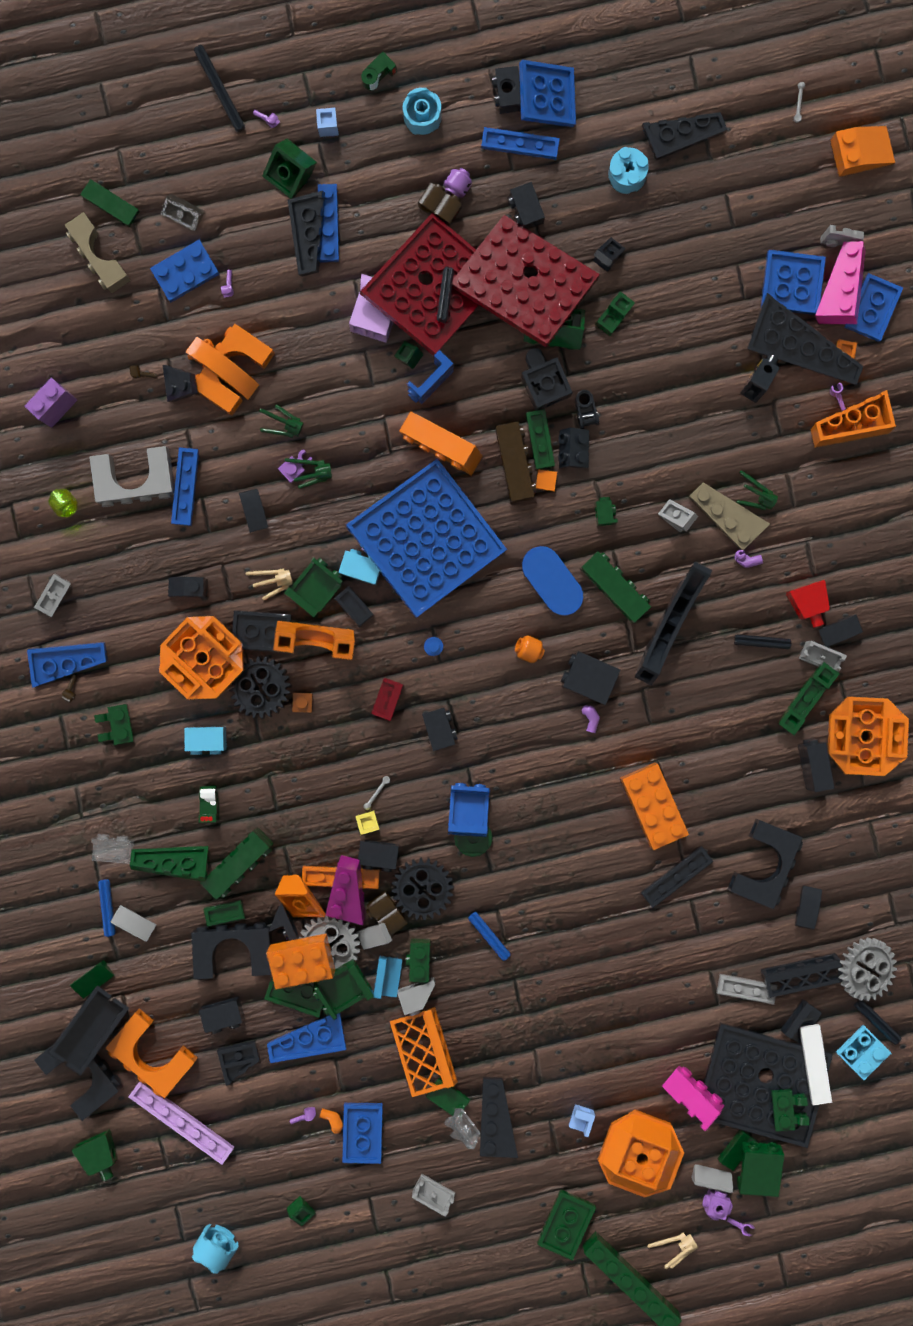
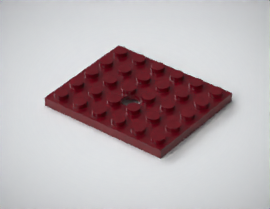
M431 213L362 288L360 295L434 356L479 307L478 304L452 288L447 322L437 321L444 268L452 267L454 269V279L476 249L435 214ZM429 273L433 278L432 283L429 285L422 284L418 279L419 274Z
M504 215L454 277L452 288L544 347H547L598 280L600 274L530 230L523 228L521 225L518 226L517 222ZM527 267H533L537 270L538 275L527 278L523 274V270Z

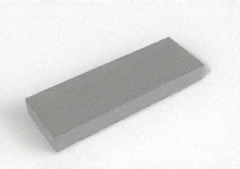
M720 974L717 994L774 1005L776 997H768L765 982ZM770 983L772 991L777 990L778 986Z

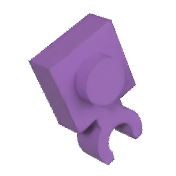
M301 450L297 459H302L306 451ZM284 462L278 470L292 484L294 478L301 476L305 472L302 466L308 464Z

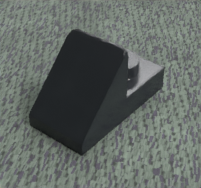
M610 237L597 249L593 261L605 271H609L626 248Z
M281 903L269 932L283 926L282 932L286 940L299 939L300 936L292 917Z

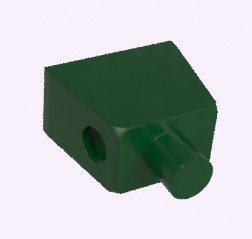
M110 1129L76 1144L72 1149L73 1154L87 1175L91 1176L99 1172L102 1181H106L114 1176L110 1167L115 1164L118 1157Z

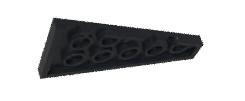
M766 293L747 350L765 356L773 355L778 360L857 385L863 366L822 336L821 333L799 316L788 310L782 303H779L770 294Z

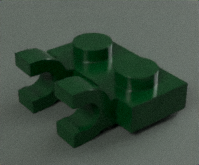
M128 704L107 707L108 713L94 715L95 723L110 721L112 732L97 734L99 742L113 740L114 745L134 741Z
M791 1089L771 1090L775 1131L795 1130V1124L810 1125L807 1113L794 1114L793 1105L808 1106L807 1097H805L804 1093L792 1095Z

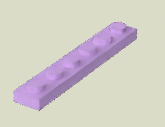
M139 1081L129 1095L130 1099L221 1165L234 1149L233 1145L166 1097L157 1096L147 1083L143 1084Z

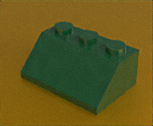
M575 309L548 346L580 350L584 332L585 310ZM524 334V342H529L530 344L538 343Z

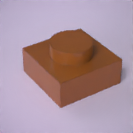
M293 693L292 712L312 713L313 693Z

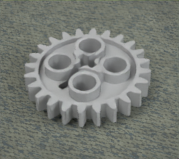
M325 916V919L318 917V921L312 918V925L306 923L305 928L307 930L301 931L304 937H299V939L327 933L329 943L333 942L340 935L344 936L335 941L332 948L330 947L335 969L351 959L357 960L358 958L354 953H359L360 948L355 946L360 945L361 941L355 940L359 933H353L356 927H349L350 922L344 923L343 920ZM334 928L337 934L331 936L328 934L327 929ZM343 943L347 946L348 949L346 951H340L338 949V944Z
M867 937L866 941L860 939L859 944L853 942V949L847 948L849 953H843L846 959L840 961L843 967L838 969L843 972L839 978L843 980L841 985L845 987L844 991L861 1001L863 999L869 1001L870 998L876 1000V994L882 997V990L888 991L887 984L892 985L893 983L890 979L896 977L892 974V971L897 970V968L893 967V964L897 961L892 959L895 954L890 952L891 947L886 946V943ZM858 961L879 974V977L858 966L856 962Z

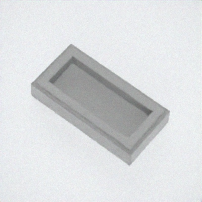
M385 923L360 929L356 932L359 933L358 938L361 941L363 950L392 941Z

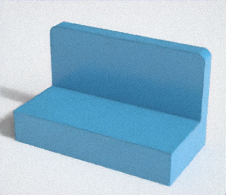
M386 956L379 957L373 998L381 999V996L397 997L402 959Z

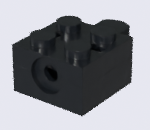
M533 348L529 350L525 359L529 369L522 372L521 379L535 411L570 398L573 392L558 357L546 361L540 349Z

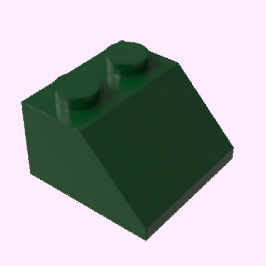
M285 139L274 146L262 177L290 199H293L311 177L317 161L289 139Z

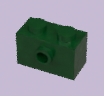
M411 939L410 955H406V966H410L409 982H429L430 939Z

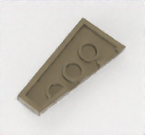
M704 482L689 496L740 550H744L770 525V523Z

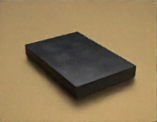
M234 610L232 634L242 642L243 650L282 652L274 651L277 621L291 622L292 615Z

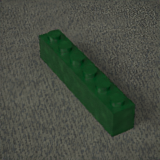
M596 1231L584 1242V1254L658 1326H678L682 1322L679 1311Z

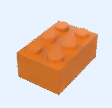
M327 933L271 944L267 951L275 989L333 978L335 966Z

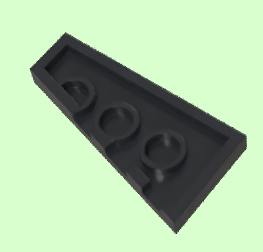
M721 112L696 115V117L692 118L682 117L677 120L642 123V128L656 161L722 135L728 130Z
M324 191L288 200L298 275L301 277L319 273L325 202Z
M483 1077L480 1156L518 1158L503 1079Z

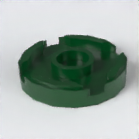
M487 825L486 837L454 835L455 845L466 856H481L491 846V830Z

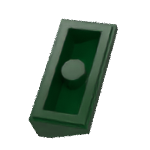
M103 960L70 986L84 999L96 986L100 987L115 975Z
M440 1077L434 1082L436 1085L443 1083ZM446 1087L426 1094L429 1100L454 1118H458L470 1101L467 1096L454 1087Z
M739 1129L717 1159L722 1165L734 1171L743 1159L742 1142H756V1139L744 1130Z

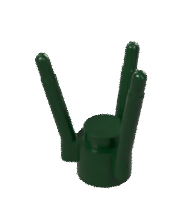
M275 405L276 409L290 418L288 420L264 409L259 410L261 413L286 424L284 429L287 430L286 432L261 428V432L288 436L290 438H293L294 435L297 437L300 435L304 423L285 409Z
M285 458V462L318 465V467H314L315 474L294 478L295 482L316 478L299 485V489L332 478L330 464H324V460L312 461Z
M740 471L739 473L760 488L762 492L744 484V488L759 495L758 502L760 504L737 500L736 503L759 508L764 511L766 508L772 510L778 496L744 471Z

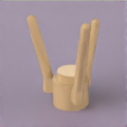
M283 568L280 570L246 572V575L278 574L273 579L253 584V587L277 582L278 586H282L262 598V600H267L281 591L287 590L289 585L293 584L289 570L285 571Z
M683 1232L678 1236L648 1244L647 1247H657L681 1240L678 1245L682 1252L664 1266L665 1269L669 1267L672 1269L690 1253L698 1249L691 1234L686 1236Z

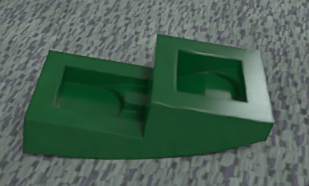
M620 291L595 325L611 336L635 302Z

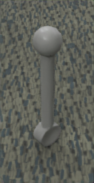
M804 82L798 84L797 111L793 118L796 123L802 119L800 110L803 89L805 88Z
M388 776L383 777V782L381 783V785L378 787V789L373 794L368 803L364 804L363 807L365 810H369L371 808L372 802L375 800V798L380 793L382 788L385 786V784H388L390 782V778Z

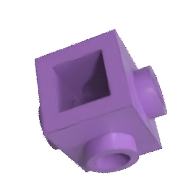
M708 1189L702 1203L706 1214L714 1220H726L727 1214L730 1215L732 1210L730 1198L726 1192Z

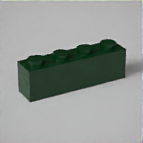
M595 553L580 570L632 624L635 623L651 608L649 605L650 600L644 594L640 595L635 590L637 587L632 581H626L622 577L623 572L617 566L613 567L609 563L610 559L605 553Z

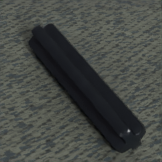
M445 267L443 270L437 321L442 323L447 322L454 276V269L452 267Z
M739 634L734 637L735 645L790 649L792 644L791 639Z
M857 1000L854 1006L894 1045H897L902 1039L901 1036L863 1000Z

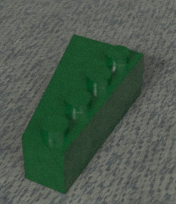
M257 827L207 876L206 882L202 881L200 884L216 900L220 896L224 898L231 891L229 887L233 883L238 885L245 878L243 873L247 869L252 871L259 864L257 860L261 856L265 858L272 851L271 846L274 843Z

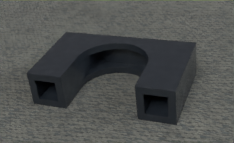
M755 819L749 836L774 848L778 856L777 869L769 878L763 880H755L734 871L727 889L732 893L774 909L775 905L778 906L780 903L782 888H785L789 878L787 875L789 870H792L795 866L796 860L794 858L796 853L800 852L802 848V837Z
M255 923L254 926L247 927V924H236L232 928H228L227 925H217L215 929H208V926L197 927V930L191 933L194 979H210L215 977L216 947L221 941L230 938L238 939L248 947L251 955L252 976L271 975L267 951L272 944L271 931L269 932L271 925L266 926V923Z
M52 1046L34 1060L45 1075L61 1064L47 1054ZM98 1054L94 1056L88 1065L93 1077L90 1089L70 1105L82 1121L123 1087L121 1079L110 1071L109 1064L104 1059H101Z

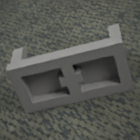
M53 574L34 608L52 617L71 583L59 575Z
M806 641L799 659L817 667L825 662L839 672L841 670L840 664L842 661H845L847 655L816 642Z
M421 1174L412 1190L413 1199L445 1217L448 1214L450 1204L454 1202V1191L424 1174Z

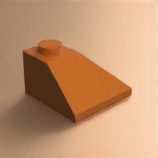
M295 874L283 875L275 896L293 917H325L326 913L302 878Z

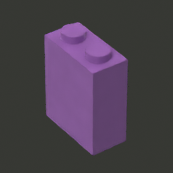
M50 378L25 407L38 420L52 428L76 403L77 399L62 385Z

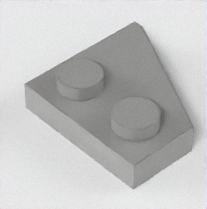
M830 225L822 234L820 244H826L827 247H836L843 245V242H862L864 240V232L843 228V231H836V226Z

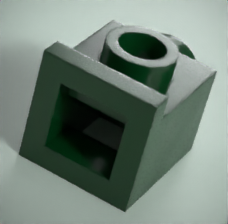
M610 497L599 498V501L594 504L597 527L616 525L618 520L613 519V516H616L615 504L612 505Z

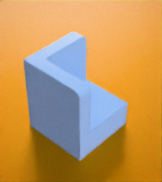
M316 109L319 136H338L336 109Z
M575 1104L569 1127L582 1131L585 1137H589L595 1118L594 1110Z

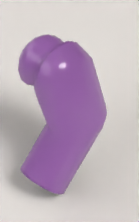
M738 550L734 556L735 561L745 568L763 564L761 555L749 557L743 550Z
M585 705L582 708V714L586 715L589 719L586 731L596 733L600 716L595 707Z

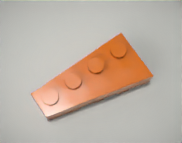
M887 390L842 412L816 422L811 428L815 448L889 434L896 427Z
M411 411L399 430L404 436L403 440L406 442L418 444L421 450L427 453L430 451L435 454L436 458L449 462L456 469L462 470L471 476L483 457L474 444Z

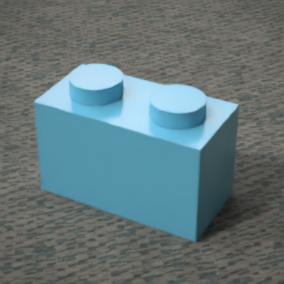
M351 549L349 552L345 550L338 573L376 585L380 571L369 557L361 556L362 552Z
M226 727L184 728L185 751H190V755H201L202 751H210V754H221V751L226 750Z

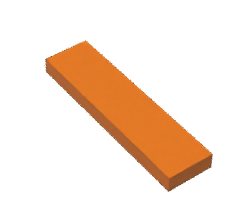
M303 866L302 880L307 886L332 887L337 867ZM361 868L363 889H379L380 869Z

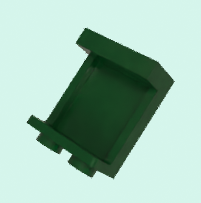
M313 557L312 562L299 578L284 592L314 618L320 614L344 584L341 580L343 576L336 570L333 572L326 568L328 564L320 557L318 560Z
M354 959L335 969L333 978L313 982L314 990L312 992L317 1001H322L324 1004L322 1008L327 1016L331 1015L333 1020L337 1019L338 1013L366 997L368 1001L374 997L372 987Z
M755 1141L742 1142L744 1153L741 1176L737 1177L740 1194L779 1197L784 1163V1153L781 1145L776 1143H758Z

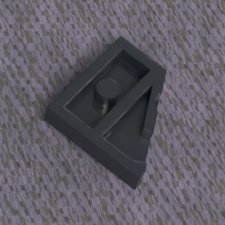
M162 365L167 402H175L198 393L195 374L174 368L171 365Z
M256 1040L218 1048L217 1050L226 1086L260 1060Z

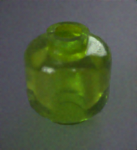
M56 489L51 493L48 504L57 516L70 517L76 512L78 502L69 490Z

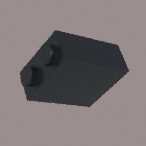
M579 651L576 654L572 653L568 662L571 665L569 671L563 673L560 681L563 682L562 687L606 705L621 669Z
M814 738L803 740L802 744H798L806 790L820 792L835 789L826 742H820L819 739Z

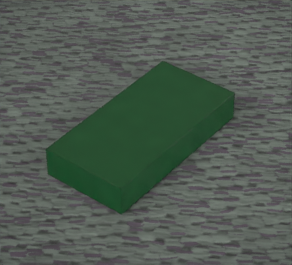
M242 899L203 908L208 927L246 918Z

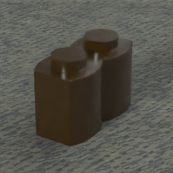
M430 183L419 199L418 207L429 215L431 213L435 214L450 227L462 209L461 200L453 194L451 196L444 192L445 189L441 185Z
M386 890L367 903L368 909L366 912L372 920L375 918L379 924L385 923L390 936L408 924V921Z

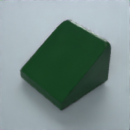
M404 341L394 357L414 369L422 358L423 353L418 347Z
M301 1196L287 1207L289 1218L300 1226H303L316 1214Z

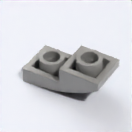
M122 905L119 906L111 920V923L146 942L156 926L154 922Z

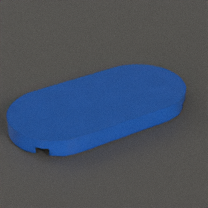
M544 546L529 550L522 562L523 573L547 607L553 613L559 615H570L576 612L583 602V591L556 552Z

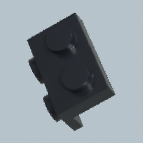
M571 427L560 430L558 437L559 468H589V430Z

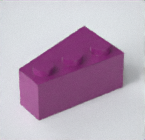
M341 855L325 916L363 925L366 917V908L364 905L360 860Z

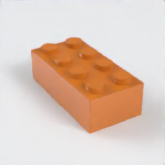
M652 763L620 777L651 849L656 850L689 835L657 763Z

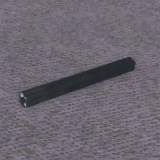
M201 44L194 48L195 54L236 132L243 131L245 125L206 50Z

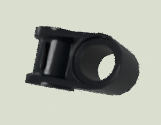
M587 390L580 391L574 400L579 428L584 429V426L593 424L599 425V416L592 393ZM586 396L589 400L588 404H581L579 397Z

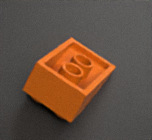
M887 126L849 128L837 131L830 140L839 177L895 164Z

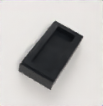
M349 586L334 598L359 627L374 615Z

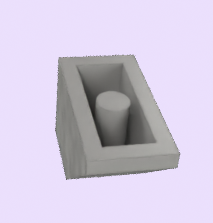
M434 977L429 978V982H417L398 989L397 994L404 1015L409 1014L413 1016L421 1012L420 1010L424 1008L435 986Z

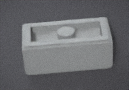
M697 1164L694 1165L691 1178L695 1185L727 1193L733 1192L732 1174L730 1172Z

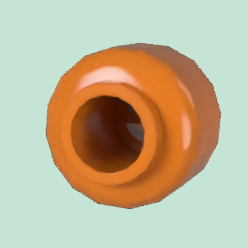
M529 635L519 638L515 646L517 657L529 663H535L538 659L541 660L545 652L543 643Z

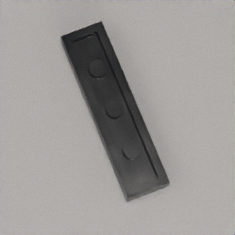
M700 846L642 890L641 894L651 907L654 908L714 861L704 848Z

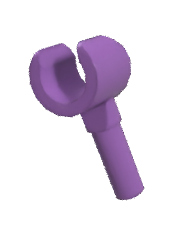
M256 110L253 112V115L266 121L271 128H275L280 123L274 113L268 117Z
M227 270V285L221 287L224 298L234 294L231 282L232 270Z
M838 383L839 391H835L832 385L830 394L836 397L841 411L846 409L841 395L843 385Z
M315 1107L305 1108V1115L290 1119V1123L294 1124L304 1120L312 1121L316 1116Z
M729 1217L727 1219L728 1223L741 1229L745 1236H752L746 1232L747 1226L755 1229L752 1224H742Z

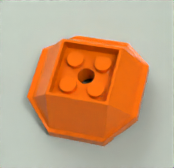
M215 616L187 617L160 645L159 672L187 699H216L244 671L242 642ZM203 652L207 654V661L205 663L199 661V655Z
M847 697L829 715L828 755L844 774L885 776L899 763L907 759L909 719L889 699ZM864 731L868 733L866 741H863L861 738V734Z
M635 1109L611 1123L598 1156V1162L609 1184L645 1198L671 1189L684 1151L671 1123ZM640 1154L646 1155L643 1160H637V1156Z

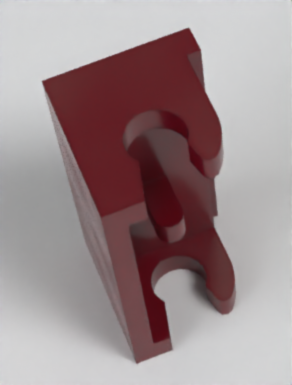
M384 678L371 714L391 721L404 684Z

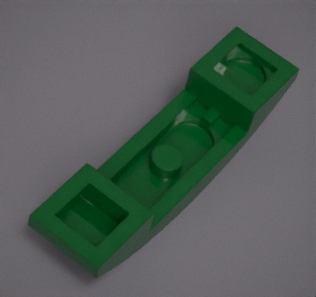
M823 662L795 696L778 724L792 735H795L805 722V718L825 690L830 688L840 673Z

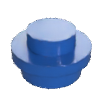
M437 637L428 638L424 644L425 652L430 656L439 655L443 650L442 641Z

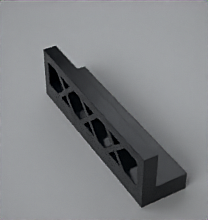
M833 953L760 969L766 984L767 995L769 998L843 982L839 978L843 972L838 970L842 967L841 960ZM837 968L838 977L829 978L826 976L830 970ZM813 973L820 975L816 982H810L807 979ZM798 977L801 979L798 986H791L789 984L792 978ZM777 981L782 983L779 990L772 991L770 983Z

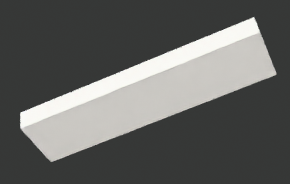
M820 1025L799 1027L811 1104L832 1103Z

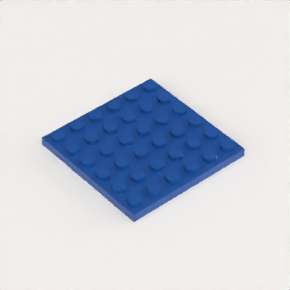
M438 459L346 524V528L415 618L507 550Z

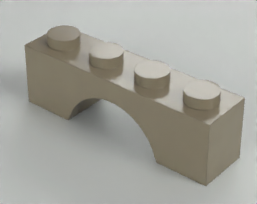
M84 212L65 224L68 232H66L72 243L76 241L79 246L77 251L82 258L87 257L90 262L87 264L93 274L97 273L100 279L98 282L104 290L108 289L113 293L131 281L116 260L106 261L96 257L94 243L99 233Z

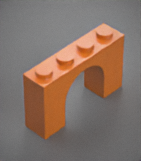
M236 324L226 330L222 343L219 342L215 346V349L227 358L236 355L245 356L263 369L266 368L275 355L272 348ZM203 365L204 369L200 375H196L198 393L233 416L243 400L240 396L222 385L220 378Z
M277 621L274 651L293 653L295 646L312 645L331 650L333 658L352 660L355 641L354 630Z
M139 1008L105 1049L108 1050V1054L112 1058L121 1061L126 1070L133 1071L140 1082L143 1084L147 1083L157 1096L165 1098L198 1057L183 1045L167 1064L160 1067L145 1064L138 1055L137 1044L142 1034L154 1020Z

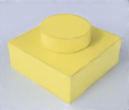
M375 811L355 816L361 835L380 829Z

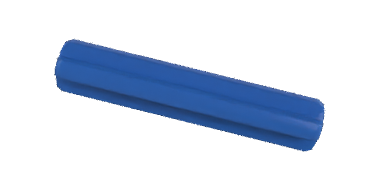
M104 879L98 882L104 936L110 937L115 935V925L111 923L114 915L110 881Z
M473 912L468 917L469 921L502 961L507 960L510 957V952L478 913Z

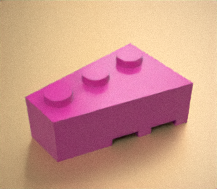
M678 1066L662 1085L679 1104L682 1103L690 1110L688 1114L691 1117L696 1116L703 1123L701 1127L705 1131L725 1106L722 1103L723 1100L715 1093L712 1095L702 1081H696L686 1067Z

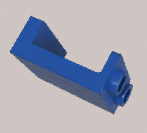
M440 350L434 355V364L438 369L419 388L410 381L407 383L408 396L415 403L419 401L423 404L453 373V362Z
M455 783V786H451L448 835L487 836L490 788H486V785L482 784L467 787L465 783Z

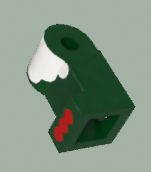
M384 52L377 56L362 72V83L367 90H375L379 82L388 73L391 77L397 73L396 64Z
M201 786L199 791V823L219 821L217 786Z

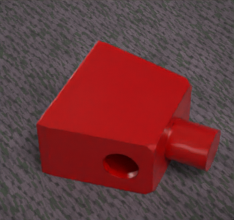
M825 580L786 592L800 620L810 618L813 628L824 624L821 613L830 610Z

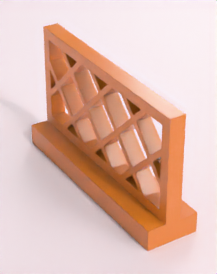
M435 1007L421 1011L413 1016L408 1015L390 1021L412 1097L446 1087H453L458 1083ZM423 1016L425 1021L423 1029L413 1025L417 1017ZM403 1022L409 1026L405 1035L398 1032L397 1023ZM411 1028L420 1032L417 1041L407 1037ZM423 1034L430 1038L431 1043L428 1048L419 1044ZM405 1040L414 1044L411 1053L403 1050L402 1045ZM416 1047L426 1051L422 1060L413 1056ZM428 1054L436 1058L437 1062L434 1067L424 1062ZM410 1059L420 1064L416 1073L409 1069L408 1063ZM422 1065L432 1070L428 1080L418 1074ZM434 1072L441 1076L442 1084L436 1085L430 1081ZM416 1077L426 1083L422 1090H415L414 1081Z

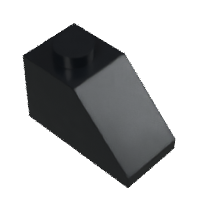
M169 577L168 597L207 598V578Z

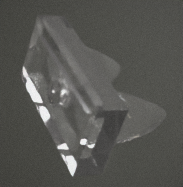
M456 1108L453 1116L447 1118L444 1124L454 1130L450 1135L452 1138L462 1141L468 1149H475L480 1131L462 1108Z

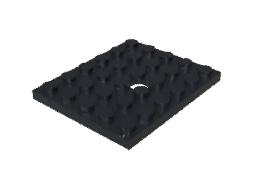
M720 1022L704 1079V1084L708 1087L707 1090L712 1095L714 1093L717 1094L725 1105L713 1122L808 1148L819 1105L811 1104L802 1045ZM824 1051L828 1073L833 1054ZM763 1068H769L773 1072L772 1079L767 1082L760 1081L758 1077L760 1070ZM791 1089L792 1095L804 1093L805 1097H807L808 1106L793 1105L794 1114L807 1113L810 1125L795 1124V1130L775 1131L771 1090Z

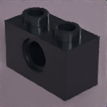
M518 66L495 69V76H492L493 89L496 88L497 95H494L495 107H499L500 114L521 111ZM509 88L512 91L509 93H505L503 89Z

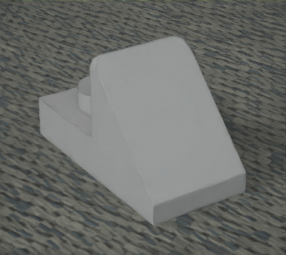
M670 499L658 513L662 519L679 532H682V530L687 531L698 518L695 512Z

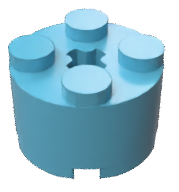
M416 88L410 91L403 102L404 122L413 134H429L436 130L441 122L440 99L437 94L429 91L427 88Z
M623 147L616 152L611 159L608 173L613 188L624 194L641 189L648 173V158L635 148Z
M210 1224L204 1228L193 1247L194 1254L192 1258L195 1262L209 1268L212 1273L217 1274L220 1270H224L227 1267L239 1244L238 1241L235 1243L233 1240L235 1236L228 1229L220 1225H216L215 1228L210 1227Z

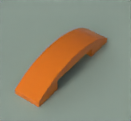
M198 337L195 338L185 352L199 364H203L233 387L232 389L247 400H249L259 386L240 367Z

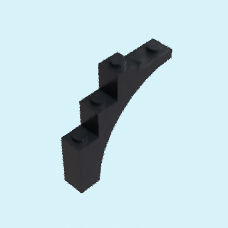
M694 562L684 579L680 581L672 594L666 611L659 620L653 637L646 646L635 678L651 686L656 681L688 612L712 573L711 569Z

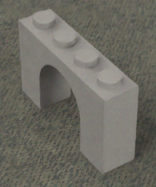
M166 446L147 449L149 476L146 482L136 489H124L119 485L115 475L114 460L111 455L89 456L95 502L100 505L102 504V507L114 506L116 502L131 504L133 503L132 500L140 499V502L151 501L152 497H159V499L171 498L170 495H174L175 486L170 449Z

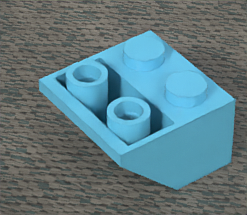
M864 1025L836 1051L863 1080L891 1054Z

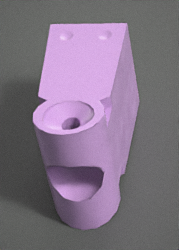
M361 275L360 291L373 277ZM359 292L349 322L350 331L387 343L393 322L362 297Z

